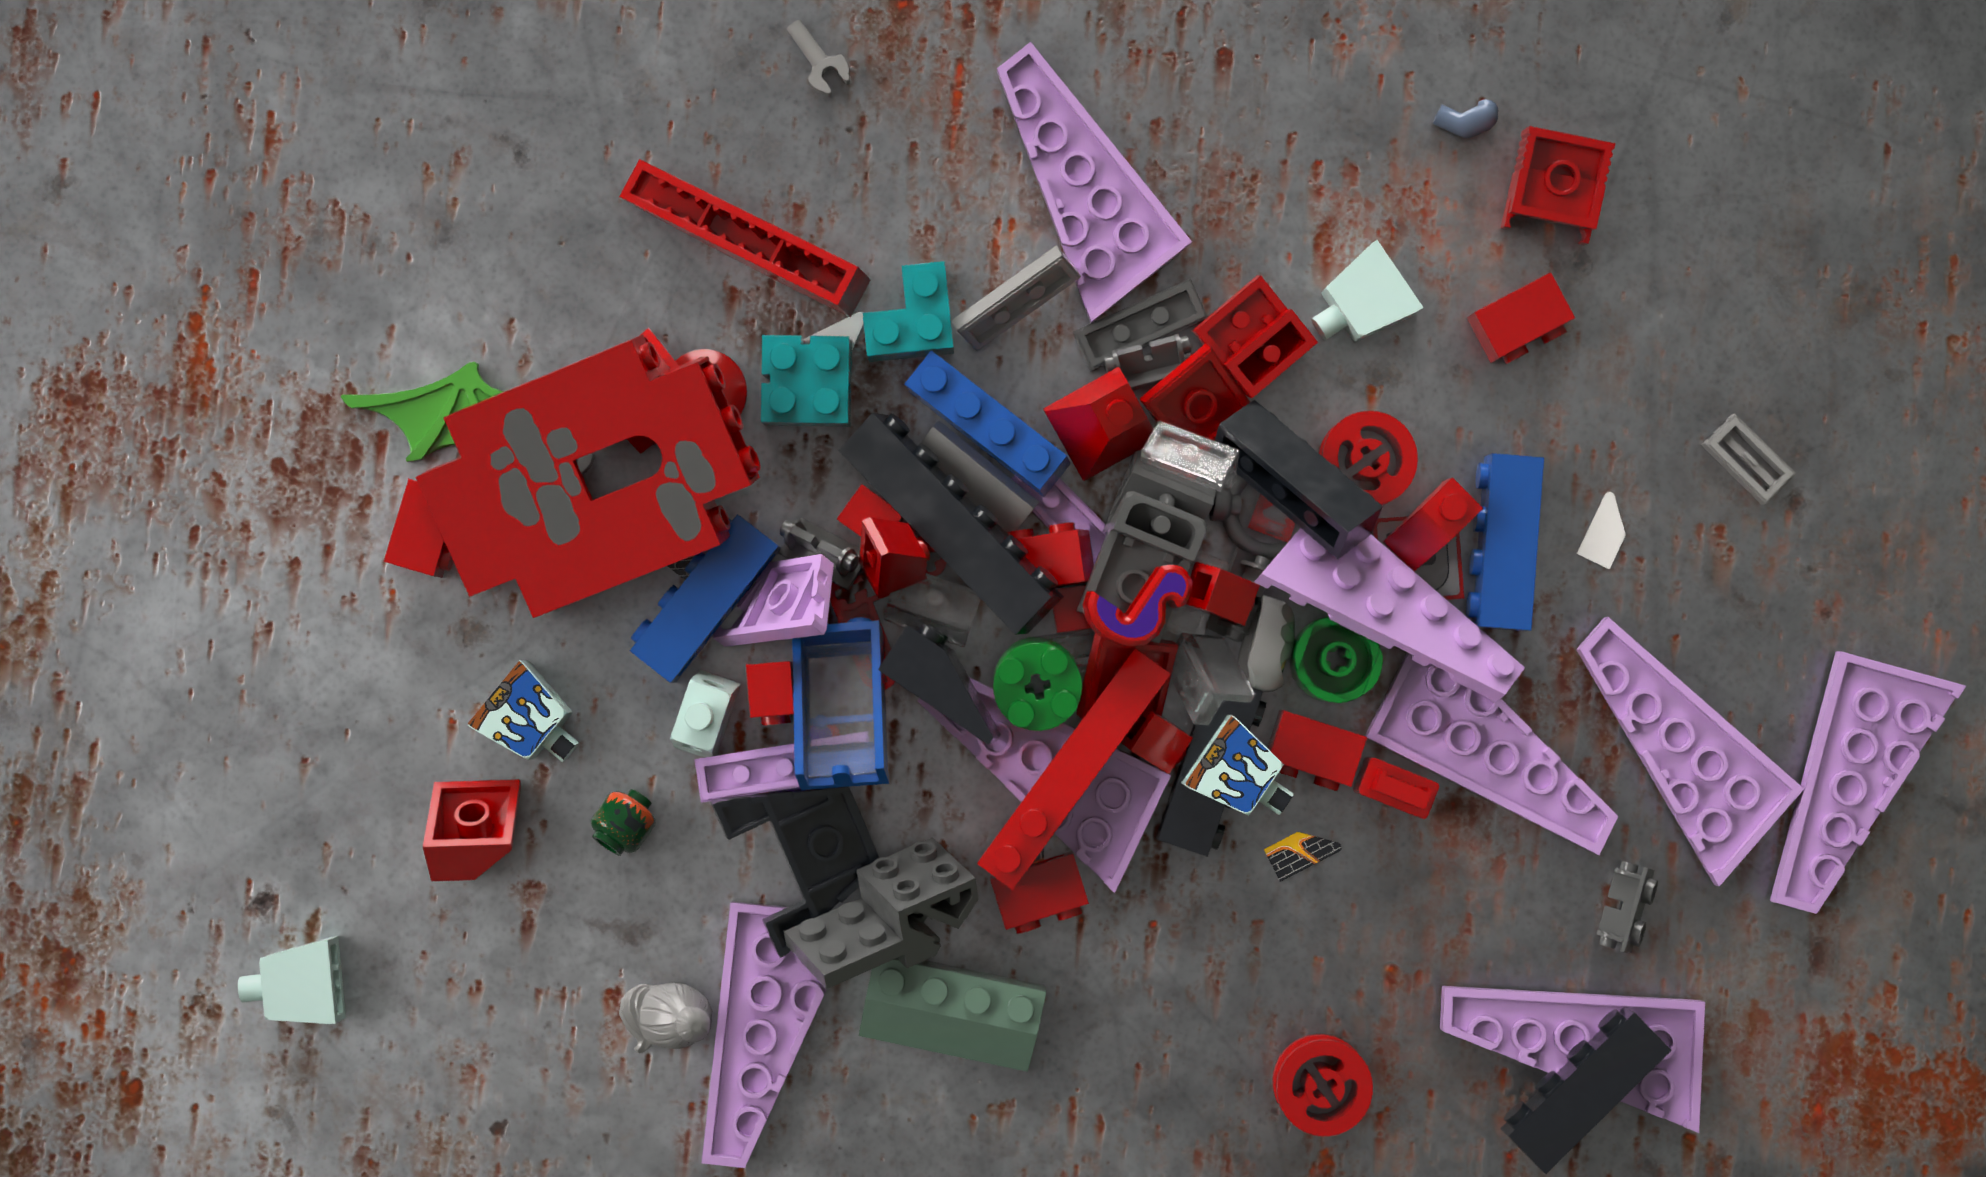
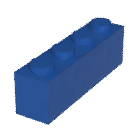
M932 350L905 382L904 385L910 394L1042 497L1046 496L1070 466V461L1065 453Z
M1492 453L1485 456L1484 463H1479L1477 466L1476 488L1482 489L1481 506L1483 509L1472 519L1473 532L1479 533L1478 547L1471 550L1469 560L1470 575H1475L1474 592H1469L1467 596L1466 616L1467 618H1472V622L1479 628L1532 631L1544 457Z
M738 514L733 520L729 518L731 528L728 532L730 537L721 545L709 549L706 554L701 552L692 558L684 570L689 574L679 588L672 585L658 602V606L662 608L653 622L645 619L631 637L635 644L630 649V652L670 683L678 681L781 548Z

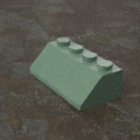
M896 958L871 970L859 1036L1028 1072L1039 1030L1046 987L1044 985L926 960L906 968Z

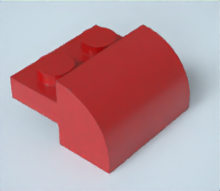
M1261 275L1253 278L1192 330L1203 345L1206 343L1214 350L1244 394L1249 398L1255 397L1318 343L1292 309H1287Z

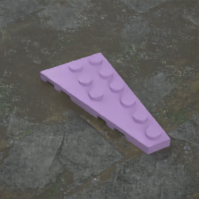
M1029 42L997 68V74L1064 254L1081 275L1075 283L1089 321L1093 323L1190 246L1192 241L1035 46Z
M1300 528L1254 581L1267 589L1273 585L1291 594L1289 600L1303 607L1309 603L1327 612L1330 620L1388 649L1396 646L1412 654L1411 660L1423 666L1430 663L1447 671L1451 680L1495 702L1499 701L1508 692L1525 669L1522 664L1373 535L1368 536L1341 558L1337 559Z
M1604 617L1576 650L1713 884L1720 886L1800 795L1804 788L1609 617Z
M1842 651L1835 652L1800 784L1804 790L1797 797L1770 898L1771 902L1815 914L1818 913L1845 872V865L1857 847L1862 846L1870 834L1868 830L1880 812L1883 813L1920 758V751L1931 734L1937 732L1945 720L1943 716L1954 699L1960 697L1966 688L1965 685Z
M1407 652L1365 734L1367 739L1596 855H1600L1619 816L1582 779H1579L1560 760L1561 758L1550 747H1547L1502 699L1495 702L1451 680L1447 671L1430 663L1423 666L1411 660L1412 654Z
M970 678L1001 733L996 742L988 745L919 698L918 702L975 755L976 759L989 769L1021 802L1076 729L1066 723L1043 731H1032L1014 726L998 708L993 688ZM1118 748L1055 832L1075 855L1092 869L1114 893L1171 777V774H1167L1161 769Z
M736 901L730 903L702 1164L746 1167L827 990L792 951L780 958L774 949L762 919L787 907Z
M1442 986L1440 1030L1548 1073L1551 1071L1557 1073L1569 1061L1566 1057L1575 1045L1582 1040L1589 1042L1600 1031L1598 1024L1609 1012L1614 1009L1620 1011L1623 1007L1635 1012L1672 1051L1621 1102L1699 1133L1705 1018L1704 1001Z

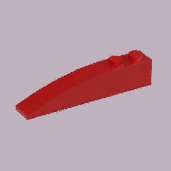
M641 159L638 160L619 196L628 203L702 243L850 318L871 281L858 266Z
M1135 648L977 864L1013 890L1171 674Z

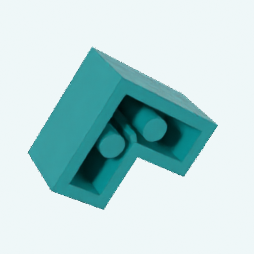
M945 261L901 265L906 309L863 313L866 352L869 362L926 357L931 350L937 355L954 354Z

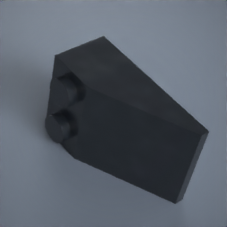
M922 623L920 627L907 625L878 670L989 745L996 742L1001 733L956 653L945 644L949 637L928 623L927 625Z

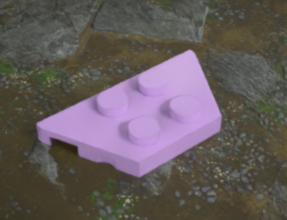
M822 554L770 562L757 578L754 586L745 593L736 605L743 610L740 617L730 629H723L719 626L712 638L724 647L824 635L827 629L834 563Z

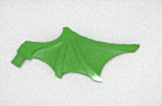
M469 362L448 377L416 389L370 395L343 394L341 398L352 409L371 410L393 421L408 440L411 453L406 457V461L412 462L423 460L430 453L443 447L455 445L443 417L504 391L493 388L485 383L479 373V364Z

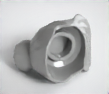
M671 982L659 985L640 984L630 989L621 999L619 1015L626 1029L638 1041L634 1050L637 1053H643L652 1045L669 1049H682L703 1040L711 1029L713 1011L708 999L698 990L685 984Z

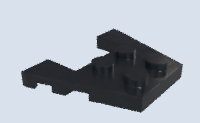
M850 787L798 789L720 798L711 801V805L728 840L768 821L772 826L803 898L802 901L762 919L774 949L780 958L791 951L786 945L784 931L801 924L807 919L823 915L832 910L839 902L845 901L859 887L857 869L869 865L880 858Z

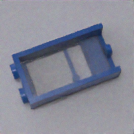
M859 617L850 619L847 623H827L824 635L793 638L795 777L800 789L810 790L889 784L885 674L878 670L884 661V635L880 621Z

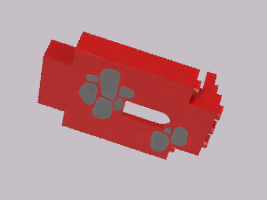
M642 334L443 417L461 457L429 469L415 478L469 597L516 579L530 613L535 618L719 546L730 537L728 530L731 528L730 520L723 506H717L715 499L752 485L760 478L758 471L761 469L754 448L746 446L740 432L743 429V422L737 408L734 405L729 406L722 390L726 387L718 365L711 364L708 356L699 357L660 375L657 368L660 367L659 355L651 342H646ZM634 436L649 437L656 442L662 454L661 467L656 474L594 500L592 499L576 459Z

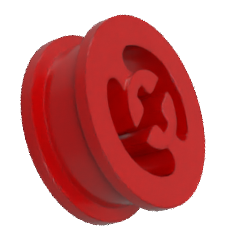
M1379 411L1357 412L1345 417L1328 431L1321 442L1318 453L1340 469L1338 452L1341 445L1346 446L1348 452L1344 463L1347 470L1360 461L1363 454L1367 455L1383 444L1377 439L1362 438L1360 431H1371L1384 437L1393 448L1396 458V468L1393 476L1387 472L1390 463L1389 451L1375 459L1371 463L1372 467L1370 465L1366 466L1352 476L1357 481L1372 482L1374 490L1364 491L1368 492L1383 506L1399 497L1411 484L1418 464L1417 447L1409 430L1393 416Z
M1312 1034L1299 1038L1284 1049L1274 1067L1272 1085L1276 1101L1287 1119L1303 1132L1315 1136L1342 1134L1357 1125L1369 1109L1373 1095V1082L1370 1070L1357 1051L1346 1041L1328 1034ZM1332 1056L1338 1059L1335 1065L1321 1061L1314 1062L1313 1064L1321 1076L1328 1081V1087L1339 1102L1345 1093V1082L1351 1079L1349 1096L1340 1107L1331 1112L1317 1114L1307 1111L1306 1109L1310 1105H1315L1319 1108H1331L1332 1106L1321 1090L1317 1089L1316 1082L1306 1068L1301 1073L1300 1088L1293 1090L1295 1074L1306 1061L1314 1057Z

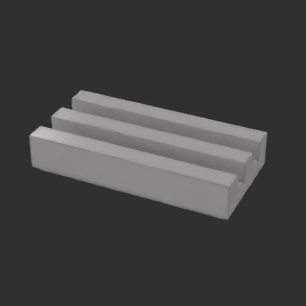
M1736 414L1730 415L1725 420V423L1713 432V435L1701 445L1761 505H1766L1796 475ZM1732 429L1780 475L1777 480L1729 434ZM1720 441L1768 487L1767 491L1718 444Z

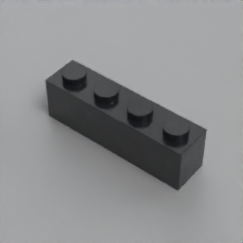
M1253 400L1219 424L1211 452L1337 559L1341 558L1372 534L1383 506L1256 400Z
M1216 675L1209 676L1190 733L1193 739L1187 747L1184 758L1180 762L1155 837L1157 840L1208 857L1211 848L1218 850L1225 831V825L1219 822L1224 807L1229 809L1231 807L1198 793L1181 782L1227 715L1237 718L1249 731L1252 725L1259 727L1267 702L1260 700L1263 691Z
M1625 1007L1620 1011L1614 1009L1609 1012L1598 1024L1600 1031L1589 1042L1582 1040L1575 1045L1566 1057L1569 1061L1557 1073L1555 1071L1547 1073L1535 1087L1538 1092L1526 1104L1523 1101L1517 1103L1505 1115L1504 1120L1506 1123L1500 1129L1545 1174L1672 1051L1635 1012Z

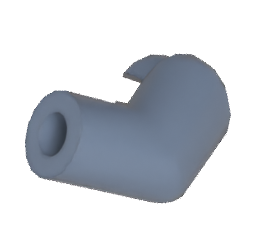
M1488 99L1479 101L1478 106L1464 113L1441 104L1433 124L1463 138H1472L1490 130L1496 124L1499 110L1496 103Z

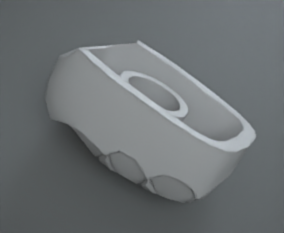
M1262 595L1261 598L1258 597L1255 600L1254 605L1258 607L1249 628L1250 634L1243 637L1235 673L1249 687L1263 692H1274L1284 685L1282 673L1286 662L1292 656L1295 644V618L1293 610L1288 606V603Z

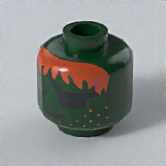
M630 789L627 794L620 791L611 792L591 818V826L595 831L592 838L605 849L618 856H621L623 852H636L656 824L653 814L648 810L652 804L651 801L633 789Z

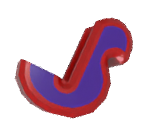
M1178 565L1155 567L1125 613L1094 591H1087L1082 604L1085 619L1092 630L1100 637L1119 646L1146 645L1160 634L1165 624L1166 602L1172 608H1180L1187 603L1193 589L1192 579L1188 572Z

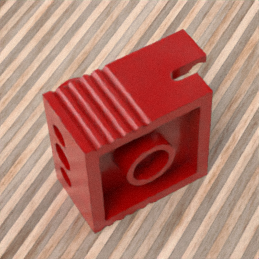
M1533 126L1527 127L1521 132L1522 140L1519 142L1521 148L1517 150L1519 156L1515 159L1517 164L1514 165L1515 172L1512 173L1500 228H1511L1510 219L1515 215L1579 227L1582 238L1578 244H1589L1592 230L1597 229L1606 189L1604 183L1608 180L1606 175L1610 171L1608 166L1611 165L1610 158L1613 157L1612 150L1615 149L1616 143Z

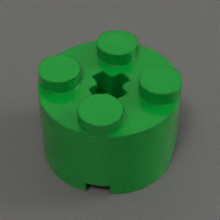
M1329 617L1312 621L1297 634L1294 640L1293 653L1289 659L1291 674L1298 686L1312 698L1330 703L1349 702L1363 696L1378 681L1383 666V655L1378 643L1330 620ZM1338 648L1340 649L1339 657L1345 659L1344 666H1336L1331 670V662L1326 660L1327 653L1335 652Z
M1029 637L1013 643L999 658L993 673V691L998 708L1014 726L1032 731H1043L1059 726L1075 713L1081 698L1082 680L1078 665L1067 649L1057 642L1044 637ZM1039 674L1041 680H1049V683L1043 685L1042 692L1035 693L1032 687H1025V685L1031 683V675Z

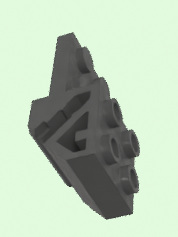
M1135 451L1103 529V532L1107 534L1076 611L1084 614L1082 604L1086 592L1094 591L1125 613L1155 567L1178 565L1188 572L1191 562H1195L1207 531L1205 519L1213 507L1218 483L1142 451ZM1166 602L1165 624L1160 634L1151 640V642L1156 644L1160 643L1173 610L1168 602Z
M933 837L925 841L916 842L909 848L890 856L879 858L873 863L857 869L861 898L853 902L844 903L839 908L816 918L807 919L801 924L784 931L786 945L826 989L896 958L906 968L912 967L936 956L941 947L940 938L924 923L927 917L959 929L978 901L976 878Z

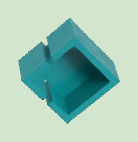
M762 335V375L766 379H770V383H761V423L765 426L851 427L852 341L850 337L810 336V344H805L802 336Z

